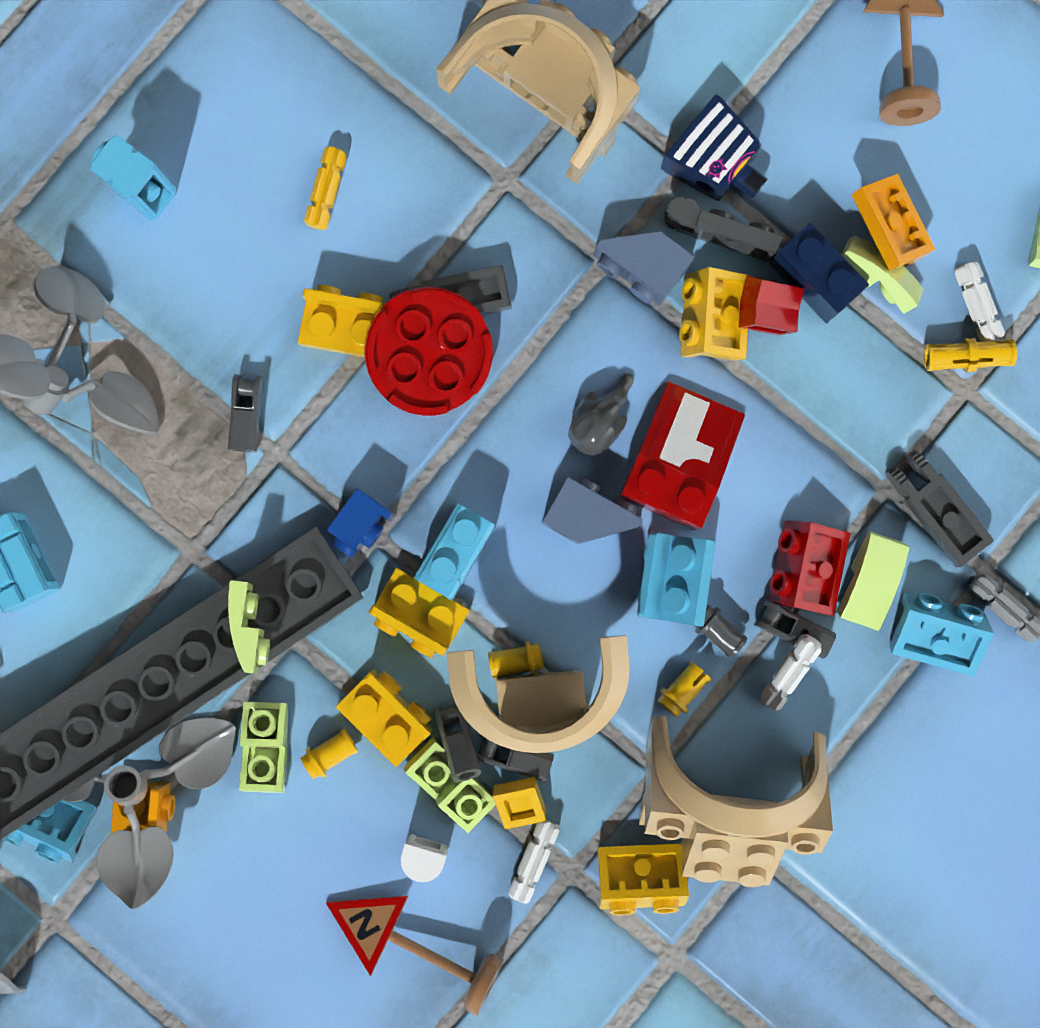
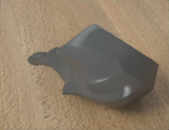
M625 373L614 391L595 399L596 392H590L573 412L568 437L571 444L578 451L586 455H599L609 448L620 436L625 428L627 417L618 414L620 407L627 402V394L634 381L631 374Z

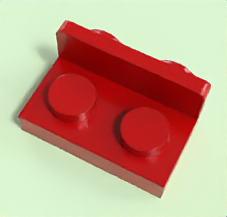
M786 520L778 540L779 548L774 573L770 579L768 601L778 605L834 616L851 533L812 522Z

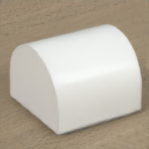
M410 834L405 841L401 854V867L404 873L416 882L431 881L441 873L449 847L446 844Z

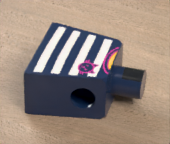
M717 94L714 95L666 153L660 168L667 174L717 201L725 195L732 185L752 200L768 180L750 165L762 146L760 141Z

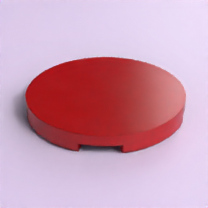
M423 286L400 292L379 308L367 329L364 342V358L368 374L374 386L389 403L411 414L435 416L449 413L450 410L461 406L480 391L491 369L493 344L486 322L473 304L451 290L434 286Z

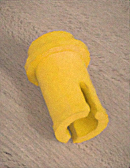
M527 641L525 642L526 646L488 652L493 679L529 671L531 675H536V670L544 669L540 644L531 645V642Z
M690 661L686 669L667 690L665 688L660 690L662 695L657 701L677 718L681 712L684 714L688 712L687 705L711 681V678L706 673L703 674L704 671Z
M342 729L341 732L313 750L311 747L305 749L306 754L300 757L313 779L318 776L324 778L327 776V770L359 751L348 732Z

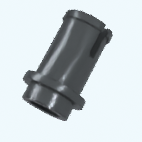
M707 604L704 627L695 626V632L698 635L704 634L728 658H731L742 649L747 641V637L742 635L720 615V608H712Z

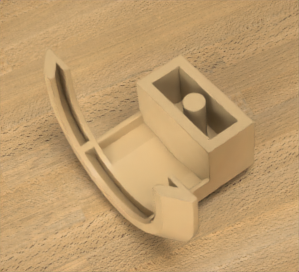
M627 635L599 638L602 676L598 692L588 709L586 708L583 672L579 669L496 678L498 717L489 708L480 692L477 683L474 650L447 652L449 681L454 701L465 720L478 733L500 746L530 753H547L573 747L599 732L616 714L624 699L630 673Z

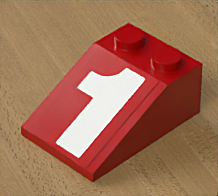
M668 381L618 497L692 530L702 529L719 490L745 414Z

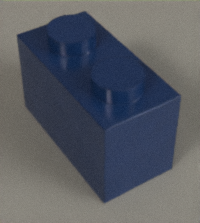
M811 223L791 239L769 263L788 284L805 288L802 299L826 324L869 286L868 282Z

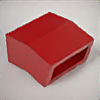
M747 276L740 300L739 328L780 336L798 332L799 308L805 288Z

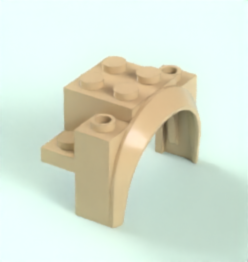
M487 0L462 36L436 68L438 86L451 95L474 65L581 140L569 160L571 167L565 174L567 178L577 185L599 154L605 157L614 145L617 129L636 105L641 88L637 85L635 77L622 67L614 68L612 62L615 47L612 46L610 39L602 31L596 28L589 29L576 19L574 13L569 8L560 3L554 5L548 0H541L539 4H529L526 0ZM521 45L515 55L511 56V51L507 46ZM592 103H594L593 112L588 110Z
M667 716L653 717L646 742V782L639 809V825H645V834L658 835L666 840L682 838V876L694 877L696 880L705 883L721 880L739 882L745 887L769 886L785 849L793 850L795 853L803 855L822 853L833 832L826 758V736L819 732H814L813 746L809 755H802L800 758L802 790L787 800L775 803V801L712 795L696 786L684 775L673 758L670 749Z

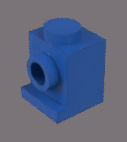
M356 488L327 529L329 533L335 536L331 544L352 558L363 546L370 549L384 530L379 525L383 518L391 522L396 515Z

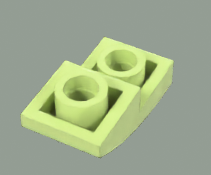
M858 236L848 239L841 255L868 282L869 286L880 281V289L886 300L891 304L896 303L903 314L918 306L924 289L904 266L889 271L875 244Z
M868 531L851 565L854 576L836 610L840 618L877 631L880 630L904 571L910 548L908 544Z
M230 580L228 614L233 645L245 673L258 674L259 666L267 665L270 650V639H263L264 630L247 627L248 619L255 620L259 596L258 593H252V584Z
M243 702L240 745L243 747L239 791L285 793L288 740L287 703Z
M434 737L404 766L405 773L436 800L438 807L467 833L496 805L493 795L477 778L461 783L452 780L444 747Z

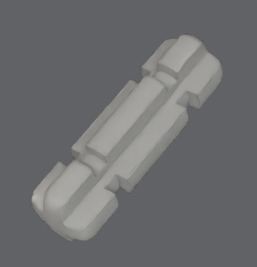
M981 573L974 578L968 587L974 596L979 600H986L985 605L1009 627H1016L1015 632L1025 641L1033 642L1040 637V620L1035 615H1028L1029 610L1004 588H998L999 583L989 574Z

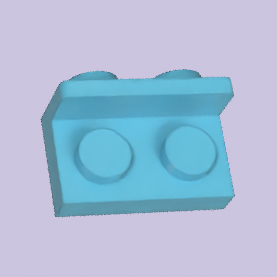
M650 532L648 544L644 551L645 564L642 584L638 592L639 604L637 615L644 618L704 627L716 541Z
M904 592L901 599L904 612L889 645L891 653L974 677L994 634L984 612L970 604L963 603L956 606L945 603L930 593L920 592L916 595Z
M61 800L3 840L17 846L20 845L22 840L37 846L35 853L54 863H59L61 858L73 862L77 855L75 848L94 817L97 808L95 805L84 800L79 802Z

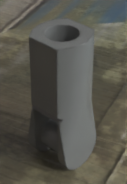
M234 374L228 450L257 452L260 410L264 390L262 376H256L255 380L242 379L240 374ZM241 396L253 397L252 408L240 407Z
M765 600L763 605L767 608L761 620L755 621V626L795 645L801 635L808 634L821 643V653L818 657L826 658L836 639L835 632ZM782 615L791 619L785 633L776 629Z
M456 703L454 707L440 710L439 707L434 708L452 780L461 783L478 777L481 774V769L469 726ZM457 723L461 724V730L447 733L446 727Z
M481 734L479 735L483 739L479 751L476 752L478 761L527 777H535L536 780L546 782L554 754L548 752H521L510 749L507 760L504 761L495 758L498 744L488 740Z

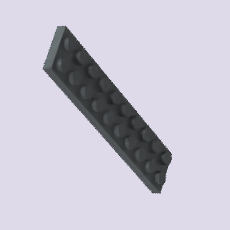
M317 527L234 580L252 584V593H258L255 620L248 619L247 627L264 630L263 639H270L268 662L364 599ZM229 584L0 733V841L252 674L243 671L233 645L228 614Z

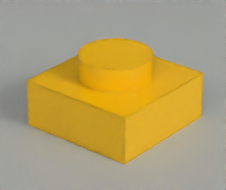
M535 777L493 786V798L505 829L546 821L547 810Z

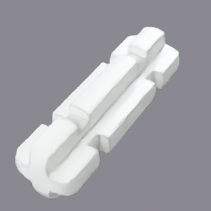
M970 262L958 267L955 270V276L959 286H964L965 291L962 292L972 322L978 323L979 328L975 330L980 342L1001 339L1005 336V331L1001 320L996 321L994 315L998 314L987 283L981 282L980 278L984 277L980 264L978 262Z
M803 634L799 637L793 646L795 649L788 653L773 675V681L769 682L761 693V702L774 711L781 710L788 700L787 695L793 693L810 667L808 665L814 663L821 653V643L808 634Z
M546 819V821L536 824L533 831L534 840L530 839L517 869L518 877L513 878L509 888V896L514 900L525 904L530 902L535 891V885L533 884L539 881L551 853L549 846L555 843L560 832L559 826L556 823Z

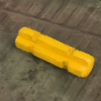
M331 146L324 148L320 160L323 167L318 168L309 199L312 206H307L304 222L306 225L317 230H325L328 227L331 216L328 210L333 209L341 180L339 171L344 170L346 163V154L339 148Z

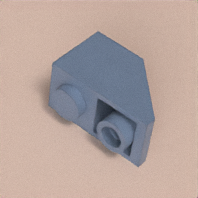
M661 231L601 239L596 245L593 255L598 260L596 265L605 274L614 279L620 276L632 285L630 291L637 298L647 304L653 301L658 306L670 294L695 258V256Z
M579 475L576 481L569 477L566 479L542 524L574 543L582 544L636 529L641 525L643 519L635 515L638 510L636 506L617 496L611 502L598 494L601 489L600 486Z

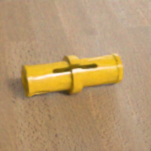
M966 338L962 343L926 344L924 347V366L926 371L963 369L965 372H975L980 367L1015 366L1017 360V346L1014 339L977 342L975 338Z

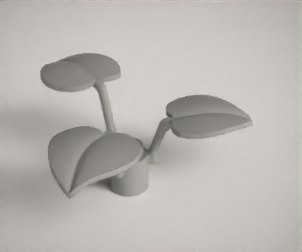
M58 265L42 269L34 280L35 295L48 310L59 315H68L67 323L45 367L42 359H35L34 351L28 343L14 336L0 335V393L22 399L24 405L36 414L48 415L52 413L61 400L65 403H70L75 396L92 390L88 401L100 416L127 429L156 435L159 430V421L153 397L144 384L136 378L125 373L109 371L102 376L100 383L96 380H89L71 390L69 389L67 373L57 367L56 364L76 324V318L90 324L97 323L104 313L105 303L96 285L81 273Z
M197 718L181 722L169 729L159 743L161 757L170 764L167 767L154 770L145 769L139 773L130 766H118L108 774H100L62 800L66 802L85 800L92 793L95 781L104 783L105 793L112 801L124 806V813L127 814L132 832L118 830L110 834L98 849L96 866L104 885L130 909L141 907L157 894L171 871L174 857L171 839L163 829L149 827L140 831V823L135 813L134 805L140 803L147 793L146 781L175 772L177 781L186 788L205 789L213 786L223 778L231 763L237 731L233 723L218 718Z

